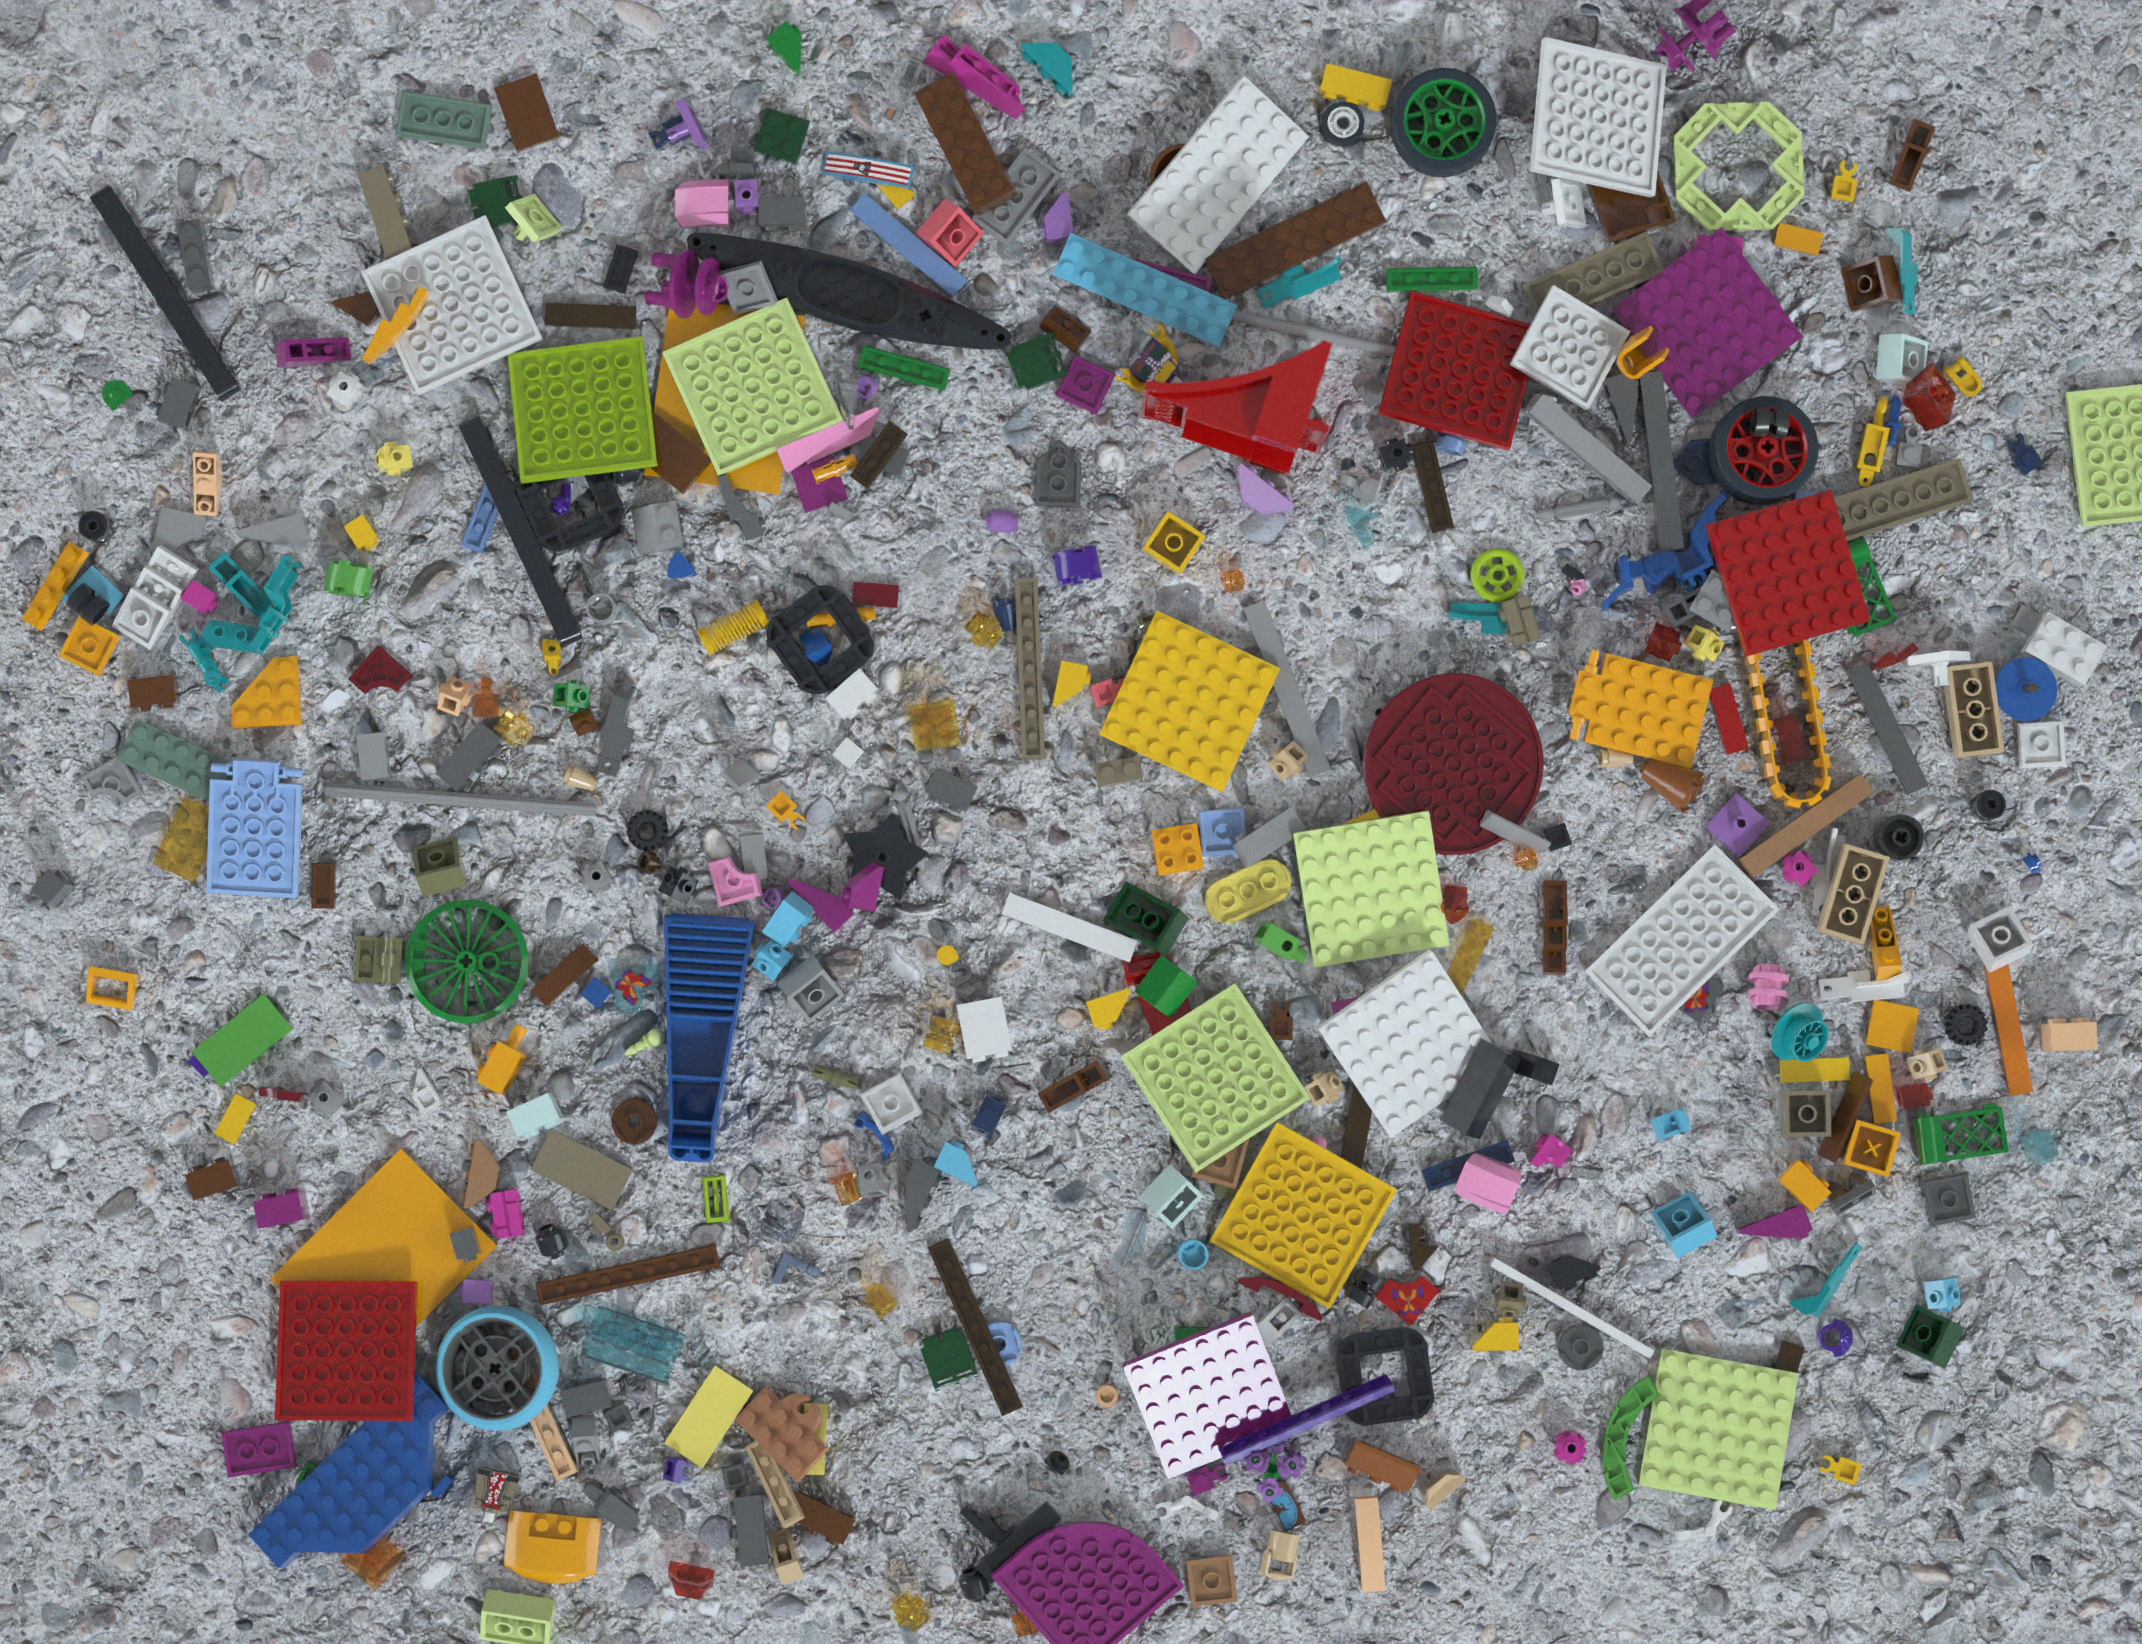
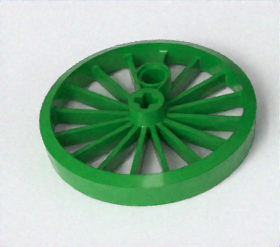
M477 900L452 901L429 912L413 930L405 953L406 976L415 997L434 1015L456 1023L481 1022L503 1012L515 1001L522 991L529 969L528 948L517 924L501 909ZM468 907L466 950L451 912L453 909ZM472 908L485 909L488 911V914L470 951ZM445 912L449 915L461 951L433 922L435 918ZM494 913L506 924L475 952ZM429 924L432 925L458 955L427 941ZM508 927L511 928L517 938L516 942L480 954ZM426 945L456 958V960L425 959ZM519 945L521 962L501 961L500 957L496 954ZM466 955H468L469 959L473 960L472 964H468V968H466L465 964H462V959H466ZM487 956H493L496 960L495 966L491 969H487L484 965V960ZM425 962L456 963L425 976ZM501 965H521L517 982L496 973ZM457 968L426 997V979ZM478 969L515 985L506 1000ZM460 972L444 1009H439L430 1002V999ZM474 972L502 1001L499 1006L489 1012ZM469 973L484 1010L483 1014L468 1016ZM465 974L463 1016L449 1014L447 1011Z

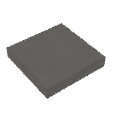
M1968 1173L1921 1181L1930 1226L1976 1218Z

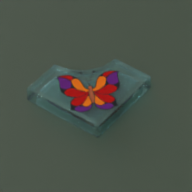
M657 963L611 970L617 1015L641 1012V1003L645 995L651 989L660 986Z

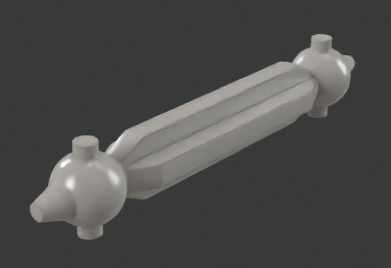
M1612 493L1609 499L1597 498L1561 504L1553 509L1548 507V504H1545L1544 508L1536 514V517L1547 520V523H1550L1553 517L1565 518L1602 512L1609 507L1614 509V512L1619 511L1618 508L1626 503V499L1615 496V493Z
M896 784L895 792L891 797L898 801L897 809L906 840L922 848L911 806L906 800L909 791H905L899 784ZM925 857L916 865L920 872L924 871V865L928 861V857Z

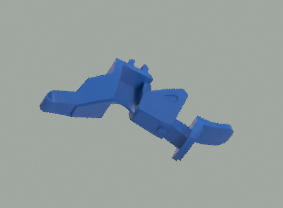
M1722 492L1708 507L1704 508L1689 533L1690 547L1686 551L1675 552L1666 550L1646 556L1640 561H1628L1626 554L1618 557V573L1621 585L1609 595L1602 609L1606 611L1618 597L1632 591L1634 586L1632 579L1644 578L1646 590L1650 594H1655L1670 574L1674 576L1681 586L1685 585L1688 592L1694 590L1691 586H1696L1695 581L1699 583L1700 587L1703 586L1707 575L1710 574L1715 565L1708 551L1710 539L1705 525L1716 522L1715 513L1727 502L1729 494Z

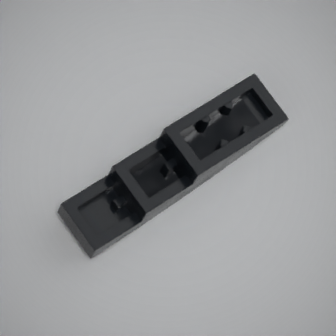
M968 1504L960 1509V1513L996 1545L1012 1532V1526L1004 1532L990 1515L981 1520Z

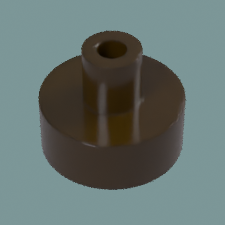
M643 851L639 856L637 864L638 871L648 875L653 874L656 869L659 870L662 865L661 861H658L656 853L650 851Z

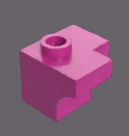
M1547 1134L1545 1137L1541 1135L1535 1144L1537 1150L1529 1160V1163L1539 1167L1541 1164L1548 1162L1560 1168L1572 1151V1148L1552 1134Z

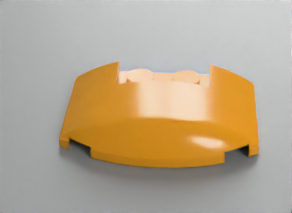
M510 1509L504 1566L524 1578L550 1584L571 1583L582 1580L589 1575L592 1576L596 1574L601 1519L597 1517Z

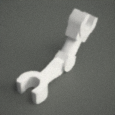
M1189 1495L1174 1502H1161L1155 1506L1156 1510L1160 1507H1164L1167 1510V1514L1160 1517L1161 1521L1167 1520L1177 1510L1187 1506L1202 1512L1203 1515L1214 1521L1219 1514V1511L1201 1504L1197 1499Z
M1716 1500L1711 1512L1713 1516L1705 1527L1692 1530H1675V1540L1684 1541L1693 1537L1713 1536L1720 1521H1724L1732 1513L1733 1507L1728 1505L1726 1510L1721 1512L1720 1505L1723 1501Z

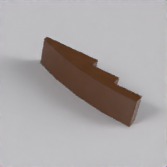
M1544 880L1542 975H1566L1567 881Z

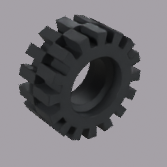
M642 810L641 812H636L633 817L631 816L629 823H627L626 831L630 843L643 851H655L657 848H661L669 834L668 824L664 817L653 810ZM644 822H652L656 827L655 836L648 840L643 839L639 835V827Z
M1972 1004L1955 1006L1945 1016V1034H1948V1038L1953 1040L1954 1043L1960 1045H1973L1980 1042V1039L1985 1036V1031L1988 1030V1027H1986L1988 1019H1985V1013L1981 1012L1979 1007H1975ZM1962 1016H1969L1974 1021V1028L1968 1034H1964L1958 1029L1957 1023Z

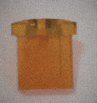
M855 1171L828 1177L829 1184L835 1185L841 1206L849 1205L862 1198L857 1185Z

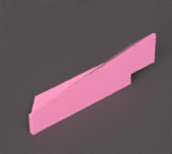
M875 407L849 418L851 419L850 424L844 420L776 449L786 472H791L805 462L810 464L862 442L866 436L871 437L873 427L880 413L879 408Z

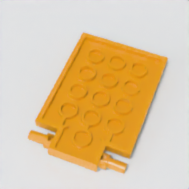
M1591 649L1587 665L1585 664L1583 671H1578L1568 715H1572L1571 722L1573 723L1569 738L1578 740L1581 726L1584 725L1585 719H1588L1582 742L1692 768L1713 680L1604 653L1600 672L1597 675L1598 667L1596 665L1600 651Z

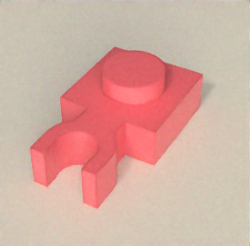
M1110 678L1088 687L1096 708L1114 702L1124 678L1114 685Z

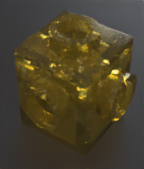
M977 611L963 627L972 636L970 640L977 647L981 648L984 646L988 650H991L1005 634L999 628L1001 624L990 615L988 618L980 611Z
M505 710L494 730L504 735L502 740L513 747L516 743L525 747L532 738L536 728L529 724L531 719L521 713L515 716Z
M908 1591L890 1606L896 1614L893 1618L902 1627L904 1625L907 1626L914 1633L931 1618L924 1608L926 1603L918 1595L912 1596Z

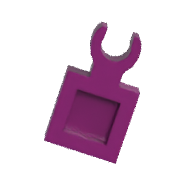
M1206 1465L1185 1474L1193 1495L1196 1496L1215 1488L1213 1483L1215 1480L1227 1479L1228 1474L1224 1476L1217 1474L1218 1469L1223 1468L1224 1465H1217L1210 1472Z

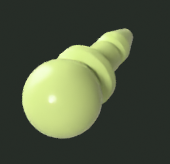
M658 1028L651 1029L647 1035L642 1036L643 1040L630 1046L625 1051V1055H634L646 1047L651 1050L653 1046L662 1045L665 1041L664 1032Z

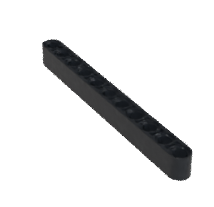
M108 184L91 195V201L220 401L223 402L241 390L240 386L111 186Z
M477 416L459 424L460 431L562 648L583 639L480 417Z

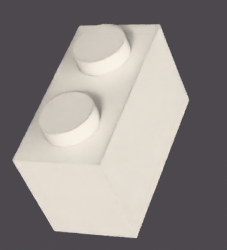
M859 668L825 699L844 721L847 718L852 720L859 714L860 710L858 708L864 703L868 705L877 698L875 693L878 691V688Z

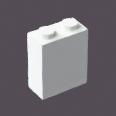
M1002 996L957 1005L967 1060L972 1059V1062L976 1063L986 1061L985 1056L994 1054L995 1059L1009 1056L1008 1052L1012 1051Z

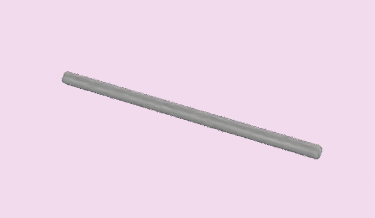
M326 783L324 788L325 796L584 816H596L597 804L593 802Z

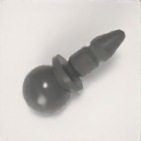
M1637 874L1631 879H1625V883L1611 887L1607 893L1615 895L1624 892L1629 894L1634 892L1640 893L1647 888L1648 882L1643 875Z

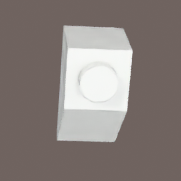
M1287 1297L1256 1323L1265 1348L1279 1338L1301 1315Z

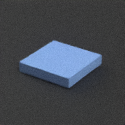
M1244 808L1199 811L1202 857L1237 854L1231 845L1237 842L1236 836L1246 831Z

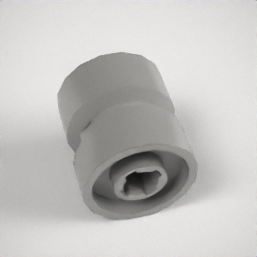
M597 593L588 599L586 612L596 624L605 626L616 620L618 606L609 595Z

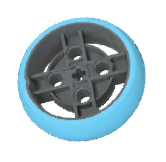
M486 1306L467 1313L447 1331L437 1352L436 1380L439 1391L447 1406L466 1423L486 1430L500 1431L513 1429L536 1417L551 1399L559 1375L557 1350L544 1326L528 1313L509 1306ZM489 1322H505L519 1328L523 1332L516 1338L501 1333L487 1335L480 1325ZM462 1343L468 1352L463 1363L465 1380L458 1385L455 1374V1360L458 1348ZM481 1344L487 1347V1354L485 1356H482L479 1352ZM513 1347L519 1351V1357L516 1360L510 1354ZM537 1351L540 1375L537 1387L533 1393L527 1386L531 1374L529 1356ZM494 1364L501 1365V1368H499V1372L494 1371V1368L496 1367ZM478 1376L481 1377L484 1381V1385L481 1389L478 1388L475 1384V1380ZM509 1380H512L516 1385L514 1392H510L507 1388ZM478 1398L495 1403L507 1401L514 1411L505 1414H491L476 1408L472 1403Z

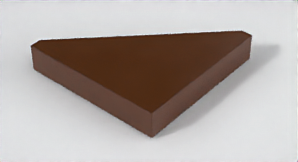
M371 292L333 300L331 303L367 326L378 311Z

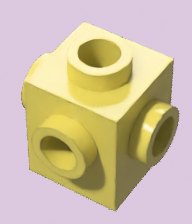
M398 442L384 443V446L378 449L375 455V463L379 466V473L387 472L388 476L400 475L402 471L412 468L410 445H398Z
M1695 625L1684 645L1693 651L1692 656L1703 662L1705 659L1714 662L1725 642L1718 637L1719 633L1709 627L1705 629Z

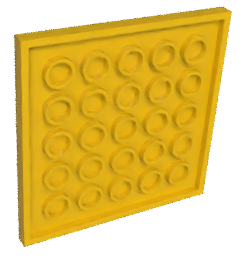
M1156 610L1099 735L1223 792L1281 668Z
M1277 1121L1209 1242L1330 1309L1393 1199L1397 1188Z

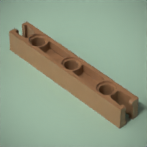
M1861 773L1856 775L1737 861L1749 878H1754L1874 791Z

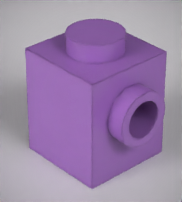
M757 179L734 180L737 212H741L744 215L754 214L756 210H759Z

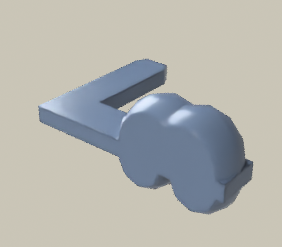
M784 1253L774 1275L773 1283L777 1285L781 1283L788 1265L816 1277L820 1274L821 1269Z

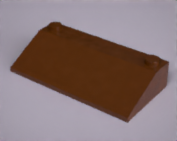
M1658 169L1656 191L1653 197L1588 184L1609 244L1676 222Z

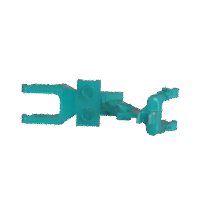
M283 556L280 559L279 564L264 586V590L274 607L270 606L268 610L263 611L258 624L260 629L251 625L210 620L199 639L196 631L191 628L189 632L192 634V638L189 641H186L183 635L179 636L180 641L188 647V651L195 660L196 666L204 674L205 683L210 687H214L218 692L224 693L225 690L221 687V684L229 685L230 681L221 675L216 667V663L212 661L209 656L211 650L223 648L263 655L272 639L279 637L277 631L283 622L288 623L290 620L287 616L292 612L293 606L289 591L299 576L294 569H302L301 564L294 562L292 557Z

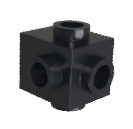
M1397 437L1384 442L1385 446L1378 448L1377 453L1384 472L1393 469L1399 472L1408 468V464L1412 461L1411 456H1414L1410 443L1406 444L1404 439L1398 441ZM1393 453H1398L1400 457L1394 456Z
M670 866L658 891L687 905L699 880L691 877L693 872L681 866L679 870Z

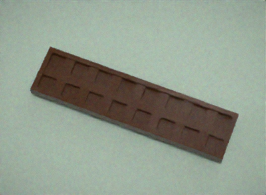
M1366 181L1208 256L1205 259V264L1221 297L1228 299L1385 224L1387 221Z

